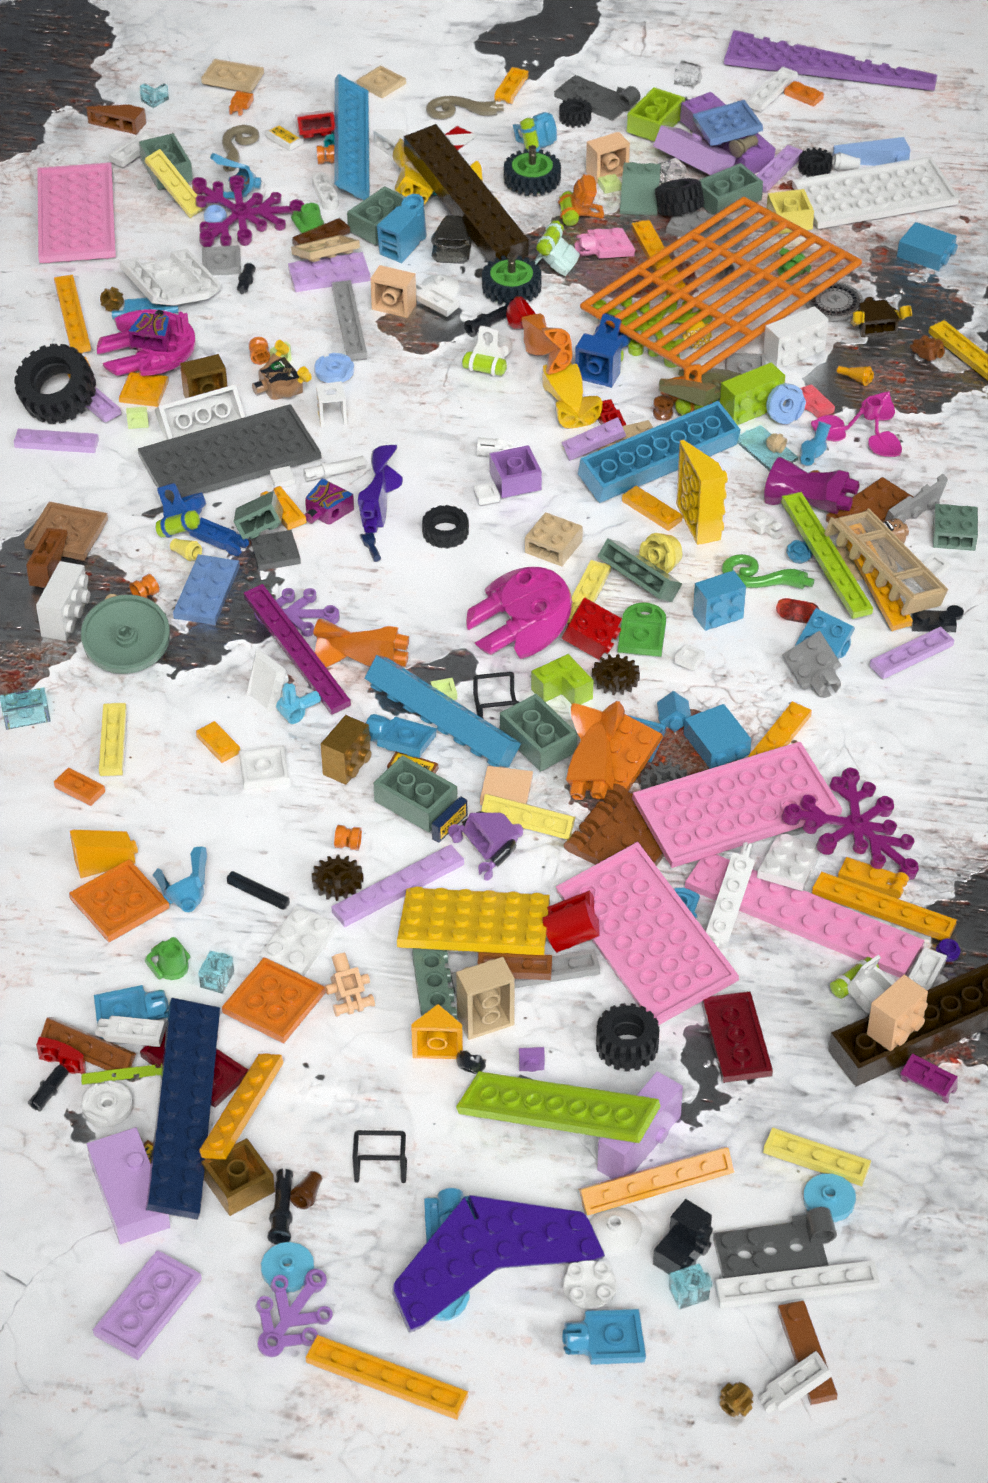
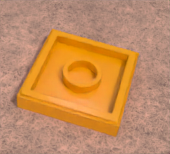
M136 372L129 373L119 395V402L158 407L169 383L168 376H141Z

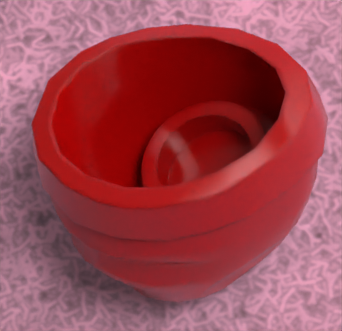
M521 296L515 297L507 308V322L513 329H523L522 317L536 314Z

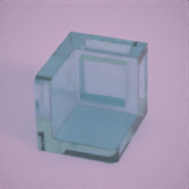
M144 83L140 86L141 102L155 108L169 100L168 85L164 83L154 89Z

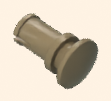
M750 135L744 139L730 141L729 149L731 154L736 158L741 157L747 149L758 145V138L756 135Z

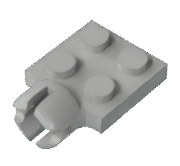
M820 631L782 654L804 690L813 687L820 697L826 698L832 696L827 688L831 685L835 693L840 689L841 681L836 674V670L842 665Z

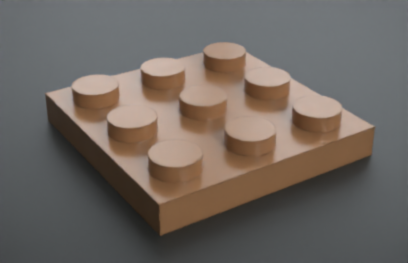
M49 501L24 542L25 549L35 550L46 528L67 530V537L62 556L84 561L108 521V514Z

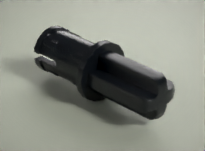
M246 263L242 273L239 274L237 290L240 291V294L247 292L249 286L253 283L256 267L252 263Z
M58 1065L45 1081L42 1080L40 1082V1087L28 1101L32 1109L41 1112L49 1099L58 1093L57 1088L69 1073L64 1066Z

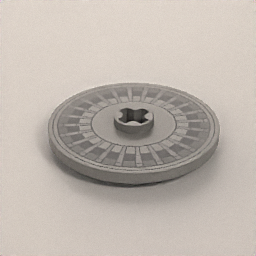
M836 282L805 305L807 309L815 306L829 321H843L851 319L853 312L859 309V304L864 300L856 288L848 284ZM817 284V285L813 286L812 288H810V289L808 290V292L811 291L812 289H814V288H815L816 286H818L819 284Z

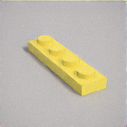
M161 149L145 158L144 162L189 218L205 209V207L200 208L196 206L197 194Z
M590 560L572 595V609L566 624H569L584 597L595 603L611 572L609 564Z
M126 703L103 704L99 759L100 776L123 775Z
M485 794L481 809L482 812L503 813L512 824H520L522 828L563 839L571 837L576 818L575 816L490 794Z
M773 1127L763 1150V1153L823 1174L841 1176L850 1183L861 1187L871 1165V1160Z

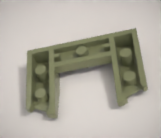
M712 368L701 376L702 383L684 379L661 378L658 391L704 407L720 398L721 382L741 375V373ZM684 369L679 370L678 375L684 376ZM690 373L689 378L695 379L696 376Z

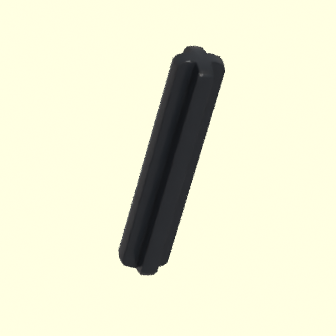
M231 871L227 875V884L271 905L285 910L290 904L288 896L235 871Z

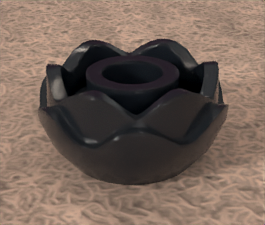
M460 1050L457 1053L456 1062L460 1069L473 1074H477L479 1071L482 1072L485 1069L486 1059H483L480 1055H472L467 1050Z

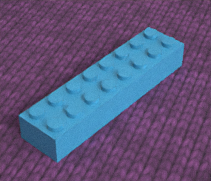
M716 401L582 457L577 474L597 501L601 503L629 491L636 485L639 487L677 471L680 440H685L710 457L737 445L741 429L721 403Z

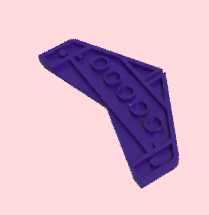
M469 1195L468 1201L476 1219H474L464 1197L396 1279L392 1287V1294L410 1333L424 1327L436 1315L497 1270L502 1268L578 1263L589 1260L598 1261L603 1259L605 1254L588 1217L580 1211Z

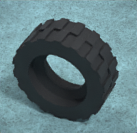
M439 505L427 511L425 516L423 515V538L431 546L449 549L457 547L467 540V535H469V519L466 512L464 513L461 508ZM441 523H451L456 525V528L439 530L435 526Z

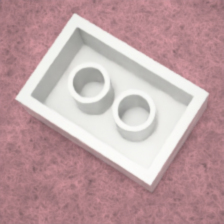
M814 306L766 325L763 351L766 360L769 363L772 362L780 369L825 351L828 318Z
M59 561L36 604L41 637L66 641L70 633L74 632L75 623L78 618H81L85 604L89 603L91 596L87 587L88 576L85 574L84 565Z

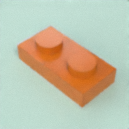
M793 81L784 88V95L813 107L824 99L823 92L798 81Z
M69 767L54 781L56 789L89 806H92L105 793L104 785Z

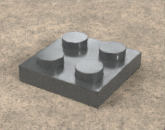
M292 530L259 535L250 539L259 571L301 564Z

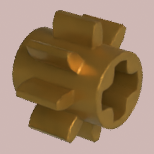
M111 287L110 290L105 288L101 293L100 305L105 307V310L111 312L115 309L119 311V308L122 307L124 294L118 292V288Z
M728 1382L720 1391L722 1394L719 1397L721 1399L720 1406L729 1416L735 1417L741 1414L745 1417L753 1409V1393L744 1383L738 1382L732 1385Z

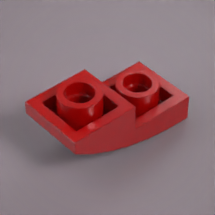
M612 399L602 401V411L597 419L602 425L615 418H619L621 425L625 426L626 423L619 409L616 410Z
M45 1037L38 1038L36 1046L39 1060L59 1062L70 1074L86 1073L84 1055L78 1050L57 1040Z

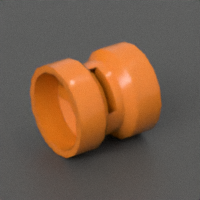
M329 145L328 147L317 146L318 164H324L325 162L334 163V145Z
M254 337L248 345L251 361L259 365L265 364L270 359L268 342L263 337Z
M147 574L142 577V580H136L129 585L132 595L145 598L149 595L153 596L160 591L156 579L151 574Z
M337 825L334 847L340 849L349 847L351 850L358 851L361 845L362 828L353 827L350 829L345 825Z

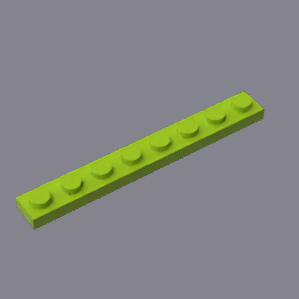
M802 492L782 496L781 503L852 619L871 615L874 609L830 537L824 534V527Z

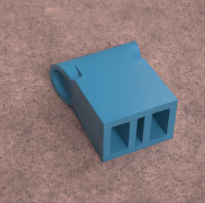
M419 194L406 196L401 206H397L377 225L380 255L403 263L420 244V241L427 238L424 200Z

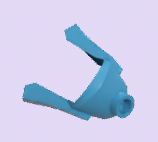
M215 153L211 154L210 158L216 164L239 168L238 173L234 176H241L244 179L242 198L247 197V194L255 188L260 189L261 178L256 177L249 166L226 159ZM223 192L225 198H235L234 192Z
M203 846L194 847L190 853L192 873L189 877L170 886L161 869L157 868L153 873V877L159 884L163 897L169 904H176L184 912H192L201 903L205 890L203 885L205 884L207 851L206 847Z

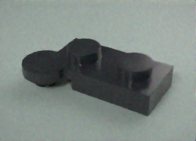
M951 605L947 608V611L923 610L912 613V631L930 632L942 627L946 632H956V620L962 619L964 610L958 605Z

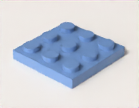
M745 100L693 114V121L710 146L720 145L730 140H738L741 137L755 135L763 131V124Z

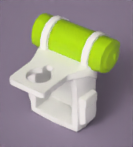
M480 326L473 351H467L462 359L463 368L469 369L472 372L479 371L492 374L495 377L496 375L502 376L507 369L506 360L503 358L512 350L511 338L499 335V330L496 328Z
M877 955L873 959L866 957L858 961L850 970L837 976L830 983V989L840 999L851 995L857 1000V1004L870 1015L872 1002L896 981L879 969L877 963L881 957Z

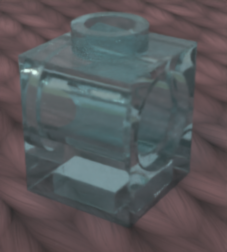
M210 951L198 972L200 988L223 994L234 974L233 957L225 953Z
M700 1263L670 1273L669 1290L679 1310L709 1300L710 1288L713 1287L712 1280L708 1272L704 1273Z

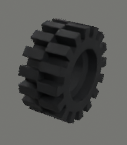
M573 97V100L567 98V101L563 100L559 106V121L563 125L566 124V127L571 125V128H575V126L581 128V125L583 127L591 121V103L587 102L586 99L582 101V98L577 100L576 97Z
M812 147V150L807 148L806 151L803 150L800 153L799 172H802V175H806V177L830 174L833 156H831L830 152L827 153L828 150L826 149L822 151V148L818 150L816 147Z

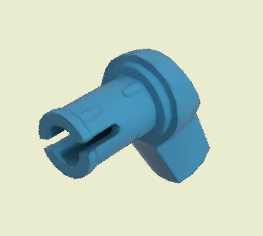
M819 421L814 438L806 440L801 444L800 457L803 465H812L815 458L821 456L826 451L828 446L826 439L831 427L830 424Z

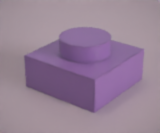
M544 1047L519 1048V1071L535 1072L545 1070Z

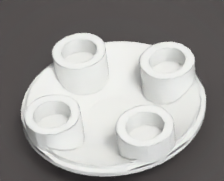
M589 1260L578 1263L574 1262L569 1265L563 1279V1290L566 1297L580 1308H601L607 1305L616 1293V1278L610 1270V1265L605 1261Z

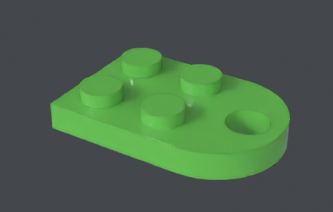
M636 603L629 606L624 611L622 617L618 652L662 657L666 629L665 612L659 606L651 603ZM642 612H648V613H650V614L644 615V614H641V613H642Z

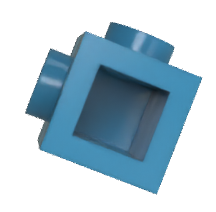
M675 691L670 692L657 702L660 723L666 725V727L674 732L684 726L685 718L691 716L689 701Z

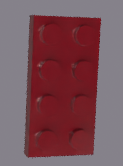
M751 991L710 996L704 999L702 1007L722 1082L772 1077L773 1068Z
M166 1029L160 1047L145 1046L140 1050L141 1058L151 1065H155L156 1068H161L163 1063ZM217 1048L211 1106L214 1108L240 1085L248 1072L247 1068Z

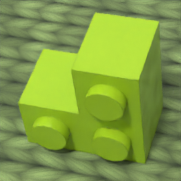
M569 654L531 671V690L545 702L559 695H563L571 705L572 703L581 705L593 699L594 680Z

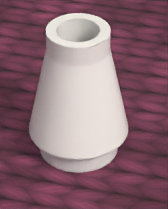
M841 152L833 155L832 168L837 171L859 169L860 158Z

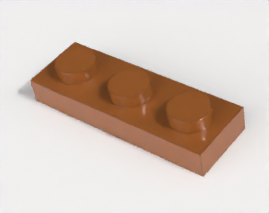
M478 952L477 965L488 960L503 957L514 979L551 980L552 955Z

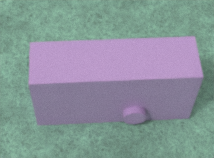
M661 125L653 145L710 175L734 166L736 157L715 145L710 146L707 141L702 139V135L694 132L691 134L676 127Z
M657 1071L637 1094V1096L657 1098L661 1105L641 1142L633 1143L601 1137L598 1141L597 1170L611 1179L634 1173L658 1143L662 1144L665 1141L669 1130L681 1117L683 1086Z
M137 1127L86 1143L89 1161L119 1244L121 1245L170 1228L169 1214L146 1210L151 1164Z

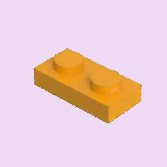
M215 721L196 730L197 738L221 763L239 754L240 746Z

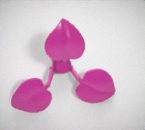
M889 391L869 396L865 399L859 412L847 426H844L845 424L841 418L834 415L821 416L811 421L815 432L819 421L830 424L831 427L826 440L841 441L846 437L845 431L849 430L856 420L864 414L867 420L875 419L876 435L869 438V448L880 456L897 457L901 455L902 446L896 435L889 431L879 432V420H890L895 414V407Z

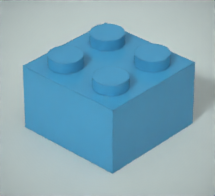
M734 570L695 583L693 615L705 631L744 618L746 586Z

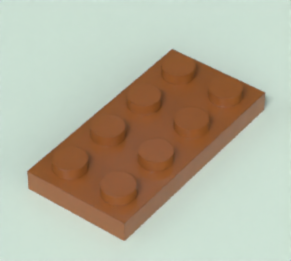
M881 477L852 497L853 503L850 511L839 509L837 514L830 512L826 515V522L829 523L831 517L836 519L865 512L867 509H870L881 521H885L889 509L912 495L884 477Z

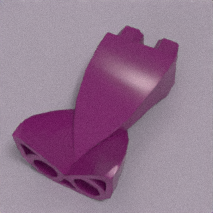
M777 457L766 480L764 499L765 504L778 505L781 503L782 496L802 492L807 502L812 506L837 514L839 509L850 511L853 499L845 495L846 493L856 495L860 485L859 481L850 478L849 472L842 470L806 472L794 463L782 457Z

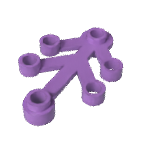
M292 588L282 590V596L275 600L280 607L294 601V590ZM313 588L305 589L302 598L288 608L282 609L294 626L306 637L313 635L314 625L311 622H304L300 618H322L333 624L338 623L340 619L339 610L333 605H328L324 609H302L307 604L316 601L317 595ZM254 612L255 618L258 620L259 623L263 624Z
M312 1269L306 1274L304 1288L290 1308L286 1294V1288L288 1287L287 1278L283 1275H277L273 1278L271 1289L275 1292L280 1322L275 1329L270 1314L273 1308L272 1299L268 1296H262L258 1299L256 1310L260 1314L263 1333L258 1338L257 1346L264 1356L276 1357L282 1353L284 1347L296 1345L312 1346L318 1335L317 1331L311 1327L304 1329L302 1334L284 1335L289 1327L316 1323L326 1325L330 1322L333 1312L327 1306L320 1307L317 1312L299 1314L312 1294L322 1291L326 1285L327 1277L322 1270ZM312 1276H319L321 1282H314ZM275 1281H281L284 1287L278 1288L275 1285ZM260 1302H266L269 1308L263 1309L260 1306ZM325 1312L328 1315V1319H322L319 1313ZM306 1333L312 1334V1341L305 1338ZM267 1340H275L276 1346H270Z

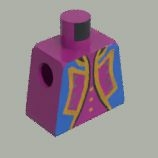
M157 310L154 314L142 313L128 331L130 347L167 352L171 326L170 318L166 316L165 312Z
M322 478L306 496V513L304 515L306 516V521L310 524L319 520L327 525H331L354 510L353 493Z

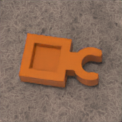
M236 91L230 101L229 113L233 114L234 111H238V116H241L243 109L248 110L252 104L254 95L252 93Z

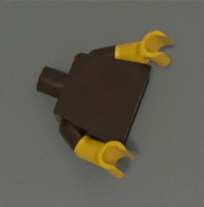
M867 297L859 304V309L853 312L851 324L853 326L859 325L861 338L897 334L899 321L908 316H913L911 305L899 307L900 310H897L887 300H875L873 297Z

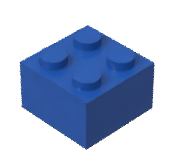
M584 333L575 347V364L580 369L582 380L612 388L621 370V342Z

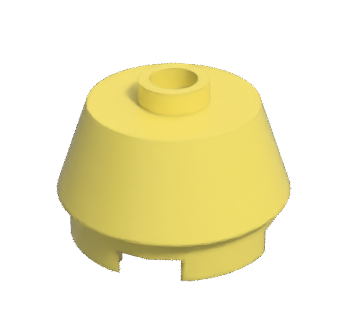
M661 533L649 535L641 543L639 555L666 573L671 572L681 561L683 554L681 544L677 538Z

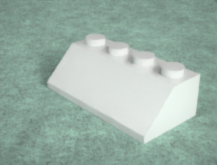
M236 385L161 405L154 409L160 429L166 440L245 417Z

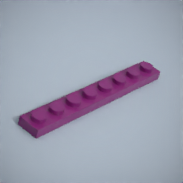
M261 584L244 592V598L312 690L319 693L321 702L330 714L333 715L351 706L349 697L266 587Z

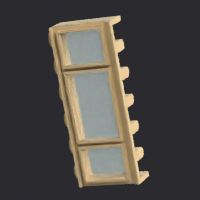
M870 509L836 519L831 517L824 534L826 536L839 534L836 539V544L839 547L846 545L849 540L853 544L849 553L850 559H859L862 554L866 558L862 571L865 574L871 573L874 567L879 571L875 581L877 587L885 586L887 581L891 583L893 587L889 593V599L896 601L899 600L901 595L906 599L901 610L903 616L941 606L949 589Z

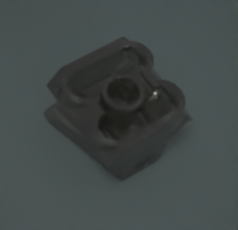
M446 215L431 237V243L433 244L431 256L437 263L464 264L470 259L472 239L467 233L462 216Z

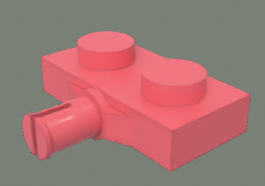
M812 384L800 388L806 400L805 410L812 412L817 418L834 413L835 406Z

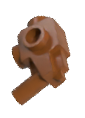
M923 335L920 339H914L913 344L910 345V349L914 353H918V357L924 358L926 361L942 358L945 353L943 342L940 339L929 338L927 335Z

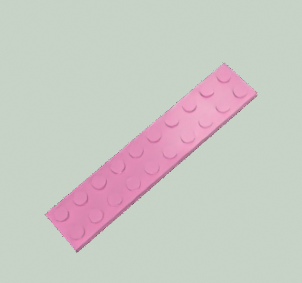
M717 854L700 859L685 881V888L716 901L730 860ZM753 869L739 908L741 912L858 961L866 957L873 959L879 955L881 957L877 963L879 969L899 978L907 975L922 950L925 941L807 891H800L757 878L758 871Z

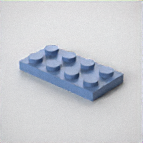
M198 554L173 611V618L216 625L240 568L239 561Z

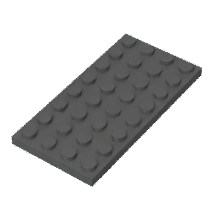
M291 404L138 448V455L156 487L159 488L175 483L181 498L200 492L204 494L270 474V470L286 466L292 468L321 459V451ZM166 490L165 497L173 502V492Z

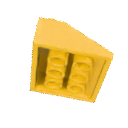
M680 440L676 505L683 515V519L697 545L721 540L722 531H724L723 515H725L724 499L727 497L725 483L728 482L727 473L725 470H722L717 461L685 440Z

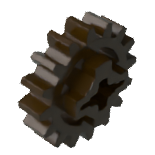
M608 654V659L600 657V662H595L594 668H592L593 684H596V689L603 688V693L605 694L608 691H612L614 696L616 692L624 695V690L632 692V687H637L638 681H640L639 665H635V660L628 661V656L620 658L619 654L613 658Z
M339 854L336 855V859L327 856L326 862L319 860V866H314V873H311L313 889L318 890L319 896L326 894L327 900L331 896L335 897L336 901L341 896L346 899L348 894H356V889H361L362 882H364L362 866H357V860L355 859L350 862L349 856L340 859Z

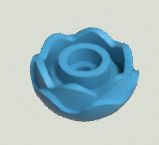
M794 540L787 546L786 553L794 563H805L813 555L805 541Z

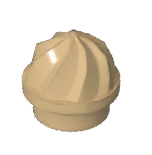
M773 433L766 440L767 447L772 453L778 452L781 454L787 445V438L783 437L781 433Z

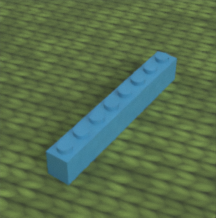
M376 655L364 678L371 683L370 686L379 692H386V697L390 700L403 703V708L407 711L420 714V719L424 722L437 725L439 732L454 736L453 740L456 743L471 747L470 751L473 754L488 758L487 763L494 767H509L522 744L388 657Z

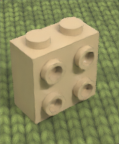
M545 512L525 536V553L563 567L582 543L583 526Z

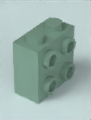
M271 491L237 507L233 522L243 540L248 537L253 539L259 536L261 531L266 529L272 530L280 525L283 507L275 492Z
M935 504L933 548L976 551L978 507Z

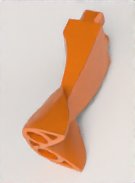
M541 313L522 317L526 352L533 355L549 354L546 367L547 374L564 370L572 360V342L569 333L561 328L547 327L545 317Z
M318 619L313 630L314 636L317 637L315 654L325 667H329L347 656L364 665L371 666L376 655L388 657L400 666L406 667L409 652L399 651L398 649L407 651L409 636L398 634L399 627L385 626L369 631L350 632L325 619Z
M615 701L604 709L603 712L577 703H572L571 717L577 734L581 739L572 756L566 778L570 785V795L574 800H583L586 791H590L592 798L604 799L607 790H613L614 775L610 741L625 714L624 707L620 701Z

